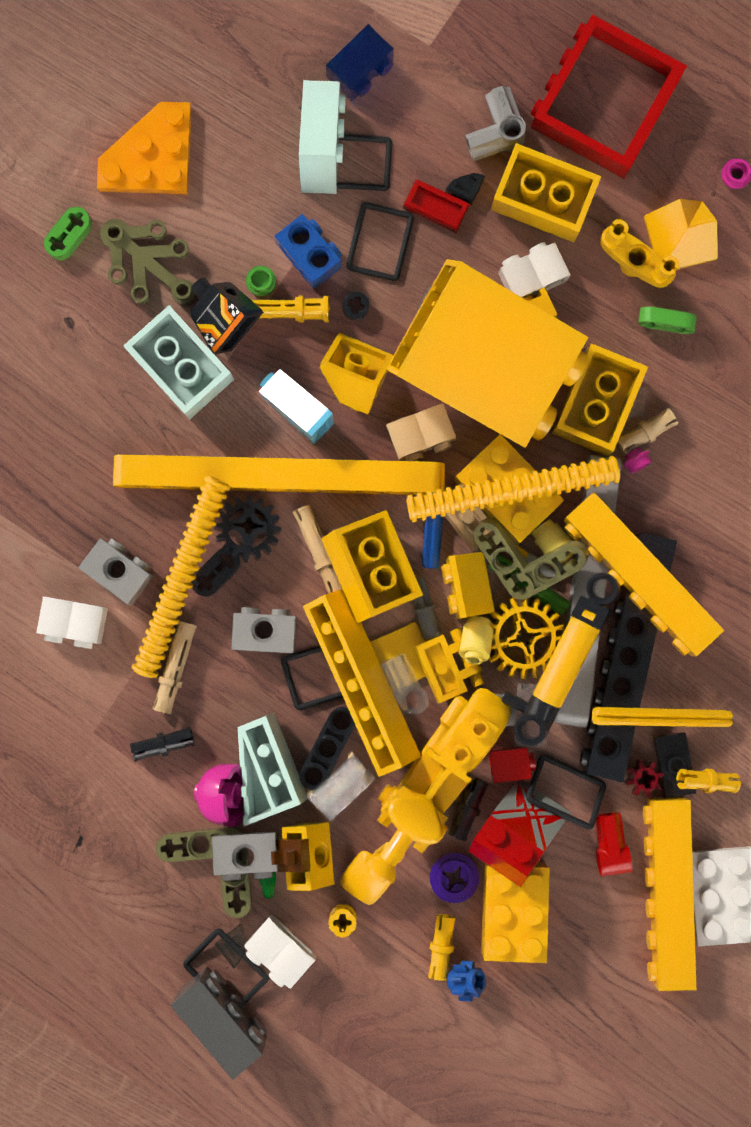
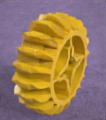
M511 598V609H508L504 603H500L499 609L503 614L499 615L497 612L490 613V616L496 620L495 624H490L494 629L491 650L494 649L496 654L490 656L489 661L493 663L498 659L501 660L497 667L498 671H503L508 665L509 677H513L516 669H519L520 679H526L527 670H530L533 678H537V667H540L544 672L547 666L545 662L550 660L556 648V641L559 642L561 636H556V631L563 630L564 625L558 624L554 626L552 623L559 618L558 613L548 617L546 614L551 606L546 604L539 610L540 599L537 598L533 600L531 606H528V599L521 600V606H518L517 600ZM521 612L535 615L543 622L545 627L531 629L527 626ZM512 615L514 620L512 635L499 640L500 629L503 623ZM523 629L524 633H538V635L532 636L531 640H527L529 644L526 647L523 642L509 643L510 640H514L517 635H520L518 632ZM548 636L545 651L535 660V642L540 638ZM512 646L518 647L525 657L526 663L514 662L505 655L502 649Z

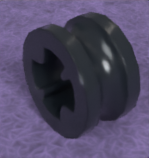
M361 292L349 293L343 300L342 310L344 315L354 321L363 319L369 311L368 298ZM354 299L361 300L360 305L364 307V310L362 312L358 310V314L351 313V307L347 305L350 300L352 303Z

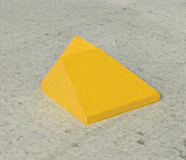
M678 199L644 216L652 249L663 258L668 255L676 257L679 261L678 269L717 260V220L703 201Z

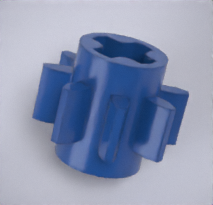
M461 961L460 965L454 964L453 969L448 974V988L452 995H458L459 1001L472 1002L473 997L480 998V993L484 991L486 976L481 968H475L474 961Z

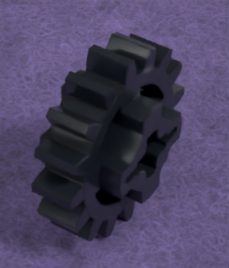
M251 495L247 496L246 502H242L237 496L234 500V506L226 502L224 504L226 513L219 512L220 516L217 519L222 523H217L214 526V530L221 533L216 536L215 540L216 542L224 541L225 544L222 547V552L225 553L232 550L233 560L238 555H243V560L247 563L249 556L253 555L255 560L259 561L261 559V552L263 551L269 555L272 551L269 544L276 546L279 541L273 536L281 532V527L274 526L280 519L279 515H270L273 506L270 505L264 508L262 506L263 498L254 503L252 502ZM243 511V514L238 519H231L229 521L234 514ZM255 512L261 515L265 521H261L255 515ZM244 524H250L251 534H245ZM230 536L235 537L241 543V546L234 543ZM266 537L261 544L253 547V542L256 539Z

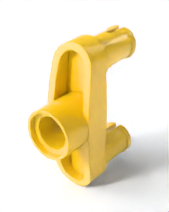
M621 219L615 220L603 231L600 237L601 247L612 259L620 264V269L625 275L638 277L657 288H664L672 283L679 268V261L676 257L668 255L663 258L642 241L629 234L628 224ZM629 255L639 256L642 260V265L632 264L629 260Z

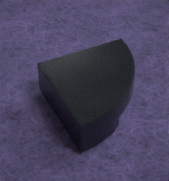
M479 173L461 176L454 179L447 186L445 192L473 205L486 176Z

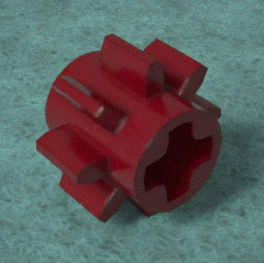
M637 759L636 767L633 769L630 767L626 768L630 775L629 779L624 780V784L634 786L632 789L633 795L637 796L642 790L647 798H651L650 791L655 788L658 790L662 789L658 785V778L663 777L664 774L653 770L656 765L655 762L650 761L645 767L642 760ZM642 772L650 775V778L645 780L646 785L637 782V779L642 777Z

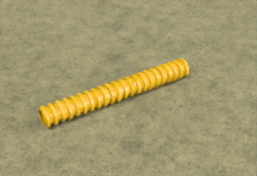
M610 456L608 460L600 458L599 462L593 459L589 461V464H586L585 461L580 462L579 466L573 463L568 468L566 465H562L561 469L552 467L551 471H547V469H542L541 473L533 471L532 475H528L526 472L521 477L515 474L511 479L505 476L501 481L499 478H495L494 482L485 480L484 484L475 482V486H470L468 483L465 484L464 488L458 485L454 490L447 487L446 491L443 492L441 489H437L436 493L433 494L431 491H427V495H422V493H417V497L408 495L406 499L410 520L413 523L417 522L418 518L425 521L426 517L431 516L432 519H435L436 515L439 514L441 517H445L446 513L455 515V511L465 513V509H469L471 512L476 507L482 510L486 505L492 508L497 503L499 506H503L504 502L512 504L513 500L522 502L523 498H527L529 501L532 500L533 496L539 499L542 498L543 494L550 497L552 493L555 492L556 495H560L561 491L564 490L566 493H570L571 489L575 491H580L581 487L590 489V485L596 488L601 483L607 486L611 481L617 484L621 477L620 468L614 456Z
M204 477L205 486L200 487L202 494L197 495L199 501L198 504L193 506L195 512L190 514L192 520L186 524L189 528L183 532L185 538L179 542L182 546L176 550L178 556L173 558L174 566L169 568L171 575L166 576L168 582L163 584L164 593L159 595L161 601L156 602L155 606L158 609L152 613L154 619L149 621L151 627L146 629L147 637L142 639L144 645L138 649L141 653L136 655L135 660L137 663L132 665L134 672L141 676L157 678L159 675L157 669L162 667L160 661L166 657L164 651H168L169 646L167 643L172 641L170 635L176 631L174 625L179 623L177 617L183 613L181 607L186 605L184 599L189 597L187 591L193 587L191 581L196 579L195 571H199L198 562L203 561L201 555L206 553L205 544L210 542L208 536L213 535L211 528L216 526L215 518L220 516L218 510L224 506L221 502L227 498L226 490L231 488L227 482L215 477Z

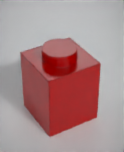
M526 746L491 749L488 752L491 778L494 783L531 779V771L536 770L534 753L528 752Z

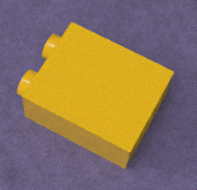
M447 259L386 370L526 448L531 437L539 441L551 429L556 419L557 409L550 404L562 383L570 387L582 375L588 362V355L581 350L589 337L465 263Z

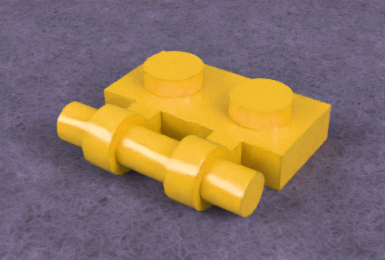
M461 627L450 631L454 641L450 645L447 644L444 635H440L414 647L438 704L467 692L468 690L463 679L469 677L474 688L485 683L480 673L483 671L480 664H469L461 657L465 668L459 670L452 654L459 653L462 638Z

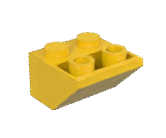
M476 552L448 556L445 560L446 564L441 566L444 584H450L452 595L447 596L450 614H456V619H463L494 613L484 554Z

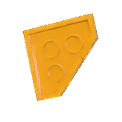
M159 102L98 158V191L188 194L191 103Z

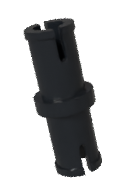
M191 727L168 734L160 732L156 734L157 737L130 743L135 762L160 754L162 757L168 756L171 751L195 746Z
M471 776L472 781L468 784L462 801H458L456 805L458 811L448 832L450 836L453 837L455 835L454 838L461 841H467V836L475 816L478 817L481 812L479 806L486 788L489 786V783L486 781L482 782L481 779Z

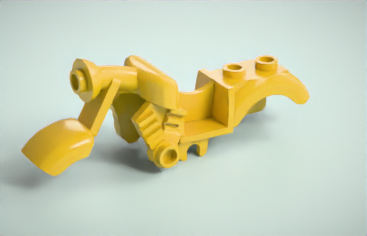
M480 688L472 694L469 701L462 696L454 698L440 718V726L420 752L421 757L413 762L397 786L392 787L387 784L380 793L378 800L382 802V808L377 821L386 828L392 822L397 831L389 842L376 849L373 854L368 851H361L357 854L340 878V884L347 892L367 905L374 904L391 883L395 882L396 865L402 861L405 852L413 841H415L413 847L423 853L429 845L436 844L442 839L448 829V826L445 825L448 817L443 813L467 784L472 781V777L469 774L491 750L511 717V707L504 704L500 697L488 689Z

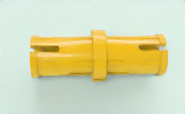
M708 768L703 771L680 769L676 777V781H684V783L677 784L680 789H697L708 794H712L715 791L737 793L741 787V781H732L733 779H740L737 773H720Z
M436 914L433 942H430L429 947L432 950L428 978L447 981L450 954L454 952L452 938L456 920L455 916L449 917L448 914Z

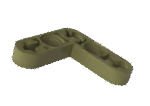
M494 518L483 519L474 530V539L509 594L519 600L528 599L580 571L589 558L588 549L583 543L570 541L527 564L498 520ZM485 528L488 531L493 529L495 532L493 537H485L483 535ZM501 541L503 544L499 545V546L493 551L491 548L494 546V544L498 545L499 542ZM569 550L572 554H580L578 562L575 559H571L562 566L561 561L567 558L570 553ZM498 553H509L513 558V564L510 566L501 564L498 560ZM544 563L552 565L555 568L556 575L554 577L543 576L540 572V565ZM517 567L519 568L516 574L514 572L511 576L508 575L509 573H512ZM518 580L528 582L526 589L523 586L519 588L516 586Z
M229 826L171 832L158 840L156 853L164 862L213 858V836L227 835L229 833L243 834L244 832L238 827ZM197 836H204L209 840L210 847L204 853L197 852L193 848V840ZM183 837H188L186 846L188 855H184L185 848L175 850L173 856L169 855L168 850H163V846L168 843V839H171L174 845L184 843ZM241 848L239 853H242V858L239 857L241 863L249 865L247 848ZM250 873L243 874V877L239 880L223 881L222 875H220L225 912L233 918L244 917L252 906ZM245 884V889H239L240 900H246V904L242 905L241 910L238 911L236 906L229 903L234 900L235 891L234 889L228 891L227 886L237 887Z

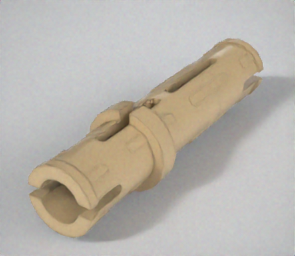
M311 505L298 508L293 511V515L313 556L315 571H319L328 593L341 590V584L321 540L324 536L316 521Z
M179 621L163 676H159L158 679L160 686L154 706L152 707L153 710L172 714L178 688H182L183 682H180L195 629L197 628L196 625Z

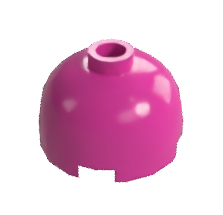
M218 764L208 769L195 786L194 799L197 801L198 808L203 817L211 823L236 827L243 821L244 812L241 811L244 801L241 792L243 782L242 769H240L239 764Z

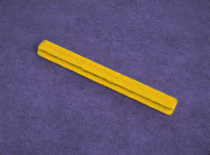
M595 707L592 710V722L598 725L730 727L733 724V713L727 710Z

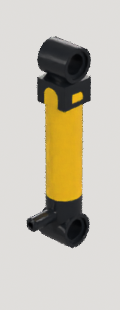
M597 573L588 580L586 590L589 597L580 596L571 613L572 617L530 700L527 702L508 691L503 694L501 701L522 713L515 725V735L522 744L535 746L548 736L550 728L584 661L612 611L605 607L606 604L614 602L619 597L621 591L620 583L612 574ZM603 579L608 580L612 585V592L606 598L598 596L595 591L596 584ZM527 721H535L539 725L540 733L537 737H531L526 733L525 724Z

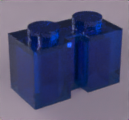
M367 24L326 64V77L330 81L340 82V91L352 102L357 96L363 97L372 87L371 80L375 76L378 77L380 75L383 77L390 71L394 64V48Z

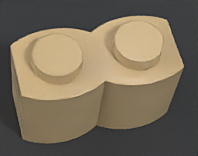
M444 404L430 407L386 425L399 461H418L424 458V452L434 449L435 453L450 449L452 447L451 442L456 440V435Z

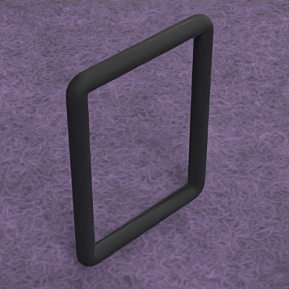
M344 134V138H339L342 141L386 143L384 185L337 182V188L374 191L388 190L390 186L392 140L389 137L346 134Z
M368 202L361 204L346 263L347 269L369 276L397 281L400 278L414 221L413 214ZM366 208L408 218L394 275L352 265Z
M321 646L287 655L281 660L291 698L297 710H304L343 697L342 693L338 692L302 704L299 703L287 662L321 652Z
M541 755L530 782L526 800L535 806L590 830L595 825L605 794L606 784L604 781L548 755ZM544 761L600 786L589 823L532 797Z
M217 928L184 960L183 967L193 977L197 976L198 972L190 963L219 935L262 977L242 998V1001L246 1004L269 981V976L260 966L254 964L247 957L246 952L222 929Z

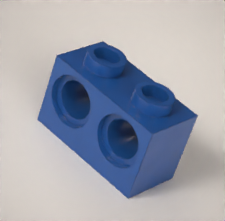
M301 214L274 237L276 245L311 288L315 290L342 268L340 259L342 254L333 242L327 244L321 236L323 234L321 227L313 218L308 220L304 214ZM301 233L309 236V240L304 244H297L293 241L294 237ZM322 256L328 260V263L324 267L319 268L315 267L312 261L316 257Z

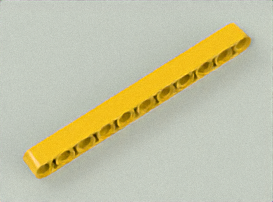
M114 455L113 487L200 490V487L205 486L206 483L204 477L211 476L227 482L231 488L226 491L417 495V493H422V495H427V491L436 493L437 489H441L442 492L444 491L445 463Z

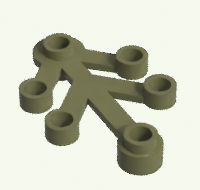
M108 220L101 227L100 238L104 245L110 248L111 268L108 271V277L113 284L123 285L128 279V274L123 268L124 249L132 256L134 287L131 289V297L135 303L143 305L150 300L145 268L171 289L172 297L177 304L189 306L195 301L196 295L191 290L193 284L188 280H178L155 260L175 257L179 260L187 258L190 249L186 241L176 239L170 245L139 247L132 239L151 237L157 241L162 240L167 235L165 224L160 220H153L145 226L128 227L122 220ZM155 226L162 227V232L160 234L156 235L152 233V230ZM114 229L120 230V234L116 238L110 237V232ZM178 245L185 246V251L181 254L175 253V248ZM116 271L123 272V276L119 280L113 279V274ZM181 287L188 288V293L184 296L178 294V290ZM139 290L146 292L145 297L142 299L135 297Z

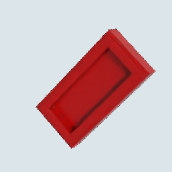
M418 179L415 180L403 204V209L456 234L470 207L469 203Z

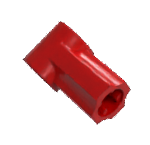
M608 812L598 814L595 830L598 844L596 861L600 876L631 873L632 859L629 847L625 844L621 813Z

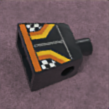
M203 277L197 280L191 287L199 301L191 310L190 316L214 355L233 351L264 313L260 307L231 282L214 283L211 285Z

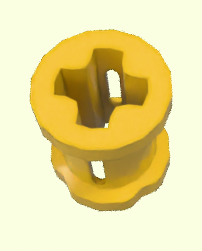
M342 903L336 905L331 910L328 924L329 929L336 936L348 937L355 930L357 915L354 908L349 904ZM340 914H346V919L349 920L346 922V926H340L338 921Z

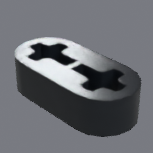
M222 548L218 550L195 573L196 579L192 580V588L195 593L203 597L215 595L238 572L242 563L241 556L238 555L235 560H232L235 564L233 568L226 566L219 573L216 569L223 563L220 557L223 554L230 556L233 551L229 550L223 553ZM215 573L217 576L211 581L213 588L211 590L205 588L201 591L199 588L202 584L199 581L200 577L208 578Z

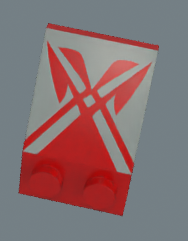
M518 780L477 833L469 849L470 853L520 888L566 822V819L529 803L526 800L529 784L524 780ZM537 789L534 790L533 798L571 814V812Z

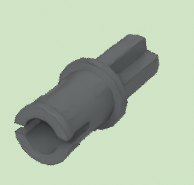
M418 578L417 582L423 595L413 600L415 606L413 614L417 613L424 640L442 635V633L440 632L434 611L436 605L432 603L426 579Z

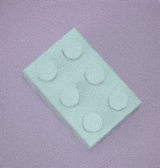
M170 305L123 345L189 420L234 381L231 372Z

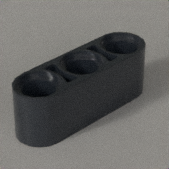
M338 706L332 710L299 775L300 782L308 790H319L325 785L354 729L355 723L348 707ZM342 711L349 714L351 718V724L343 729L335 726L333 721L334 715ZM329 739L335 742L337 746L335 754L326 756L321 753L319 746L323 740ZM311 767L320 769L323 775L322 780L318 783L309 782L306 778V770Z

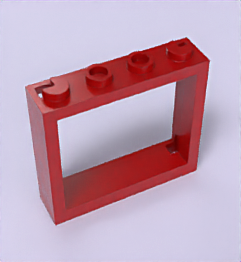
M592 14L587 24L581 22L573 37L577 41L573 49L571 50L567 47L559 62L562 68L559 74L553 73L544 89L548 92L543 101L538 99L530 113V115L534 116L531 129L625 179L687 65ZM591 36L667 77L624 155L548 115L549 110Z

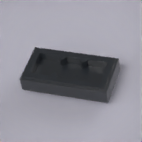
M686 732L653 737L659 772L664 774L661 777L664 798L696 794V789H680L677 784L684 783V781H676L677 773L680 769L692 770Z

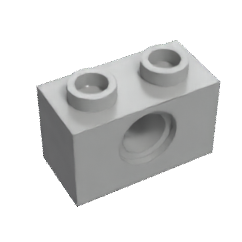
M100 538L78 568L123 602L133 605L154 577V575L148 572L151 566L137 556L133 560L124 554L126 548L113 538L109 542ZM122 561L125 565V573L121 577L115 578L112 574V566L116 562Z
M241 607V613L233 614L231 650L295 653L297 617L290 616V610L272 609V615L260 614V608ZM263 621H268L273 627V633L267 639H262L257 634V626Z
M278 831L213 836L214 875H222L223 881L241 879V874L253 873L254 879L271 878L272 872L278 871V864L272 865L271 851L277 850L276 840H278ZM241 848H249L253 851L254 861L252 864L245 865L240 862L238 854Z

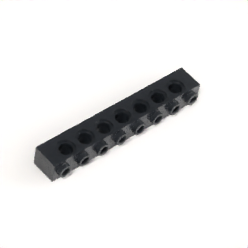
M646 533L636 534L635 536L670 572L677 541ZM625 586L622 597L616 599L613 609V615L617 616L615 628L611 627L607 636L606 645L610 646L608 658H603L600 667V675L604 676L601 688H596L593 698V705L597 707L640 708L657 628L650 621L653 617L645 607L640 610L630 600L628 596L631 592ZM632 617L637 619L640 624V629L635 635L630 634L626 629V623ZM625 647L633 652V660L628 665L623 664L619 658L621 650ZM622 677L626 681L627 688L624 693L618 695L613 690V682L617 678ZM590 717L586 730V735L590 736L588 748L583 747L579 762L583 766L582 771L589 775L624 782L636 726L594 724L592 717ZM604 738H610L613 741V749L608 754H602L599 750V744Z

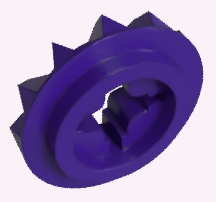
M452 852L440 856L432 865L430 872L431 887L434 893L446 902H463L469 899L477 890L479 884L478 869L475 863L466 855ZM461 866L459 876L466 884L455 882L447 889L449 878L443 871L453 873L455 869Z

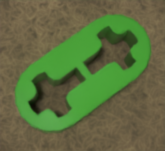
M81 207L69 208L45 237V250L53 259L60 261L68 259L91 231L92 220L85 209ZM74 217L77 219L81 218L84 224L82 227L74 226L71 220ZM63 240L65 249L55 250L53 242H61Z
M658 307L640 308L638 325L650 329L692 334L695 333L697 316L692 313Z

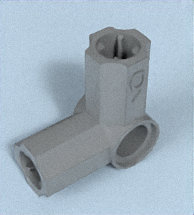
M510 86L494 88L485 95L494 125L465 135L473 162L503 151L512 152L516 143L522 146L525 143L526 124L519 114ZM509 130H516L519 132V135L509 137L505 133Z

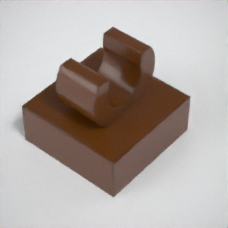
M282 838L276 840L277 850L271 851L272 865L278 864V872L303 873L310 871L309 839Z

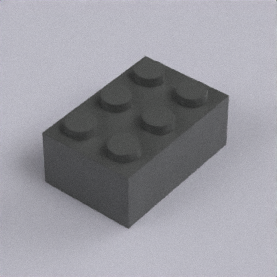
M206 966L178 991L170 1006L230 1078L234 1080L262 1055L267 1039L265 1035L267 1031L259 1019L256 1017L252 1019L245 1011L246 1005L242 999L235 993L231 995L226 989V981L217 970L211 971Z

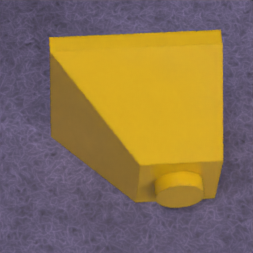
M338 333L321 361L319 368L341 404L355 411L369 414L388 372L386 368L393 355Z

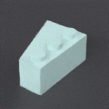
M303 80L299 142L301 193L337 194L338 163H343V144L338 143L339 138H344V119H339L340 113L345 114L346 95H340V82Z
M275 712L238 727L240 767H242L243 782L241 792L244 798L243 825H249L293 808L307 800V794L300 782V776Z

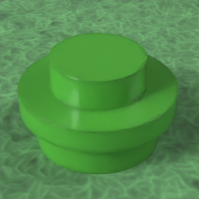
M256 266L248 272L246 285L252 294L266 296L274 290L276 277L270 268Z

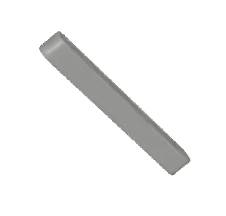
M589 455L587 464L593 459L599 462L600 458L608 460L609 457ZM616 458L621 471V459ZM611 481L607 486L601 483L596 488L593 485H590V489L584 488L582 502L594 492L615 514L619 483L614 484ZM581 539L578 540L579 542L583 543L587 547V549L589 548ZM579 553L575 554L574 559L576 562H578L577 560L580 557ZM589 556L585 566L572 575L569 597L570 605L567 612L566 626L572 617L571 613L580 596L589 597L586 590L588 580L597 573L608 572V568L602 561L597 564ZM606 579L598 581L595 587L597 595L602 598L605 595ZM599 634L554 720L556 724L584 728L587 726Z

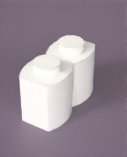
M546 242L532 247L529 250L530 254L520 258L519 255H514L502 262L503 267L500 268L498 273L504 287L522 298L531 295L535 297L540 289L545 287L546 291L565 283L571 276L556 244L546 245Z
M43 596L36 633L45 634V641L62 643L63 638L74 640V646L92 649L93 643H102L108 608Z
M272 914L244 945L248 950L246 952L247 957L254 964L260 966L262 963L271 971L269 977L278 986L283 987L286 985L290 989L315 962L317 957L307 945L293 935Z

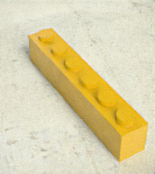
M594 492L563 520L567 524L564 527L567 533L575 541L581 539L589 547V556L597 564L601 561L610 570L608 574L616 577L620 586L624 585L631 592L628 596L630 600L640 610L645 607L653 616L650 621L662 633L667 631L675 639L672 641V644L682 655L698 656L725 631Z
M343 589L325 594L304 605L305 613L378 776L380 777L400 769L421 757L420 752L361 622H356Z
M685 797L647 798V806H643L644 824H648V837H644V853L646 856H649V868H645L644 875L646 887H650V899H646L645 908L647 918H651V930H647L646 941L648 950H652V962L647 964L648 979L653 981L654 986L659 991L697 990L691 800Z

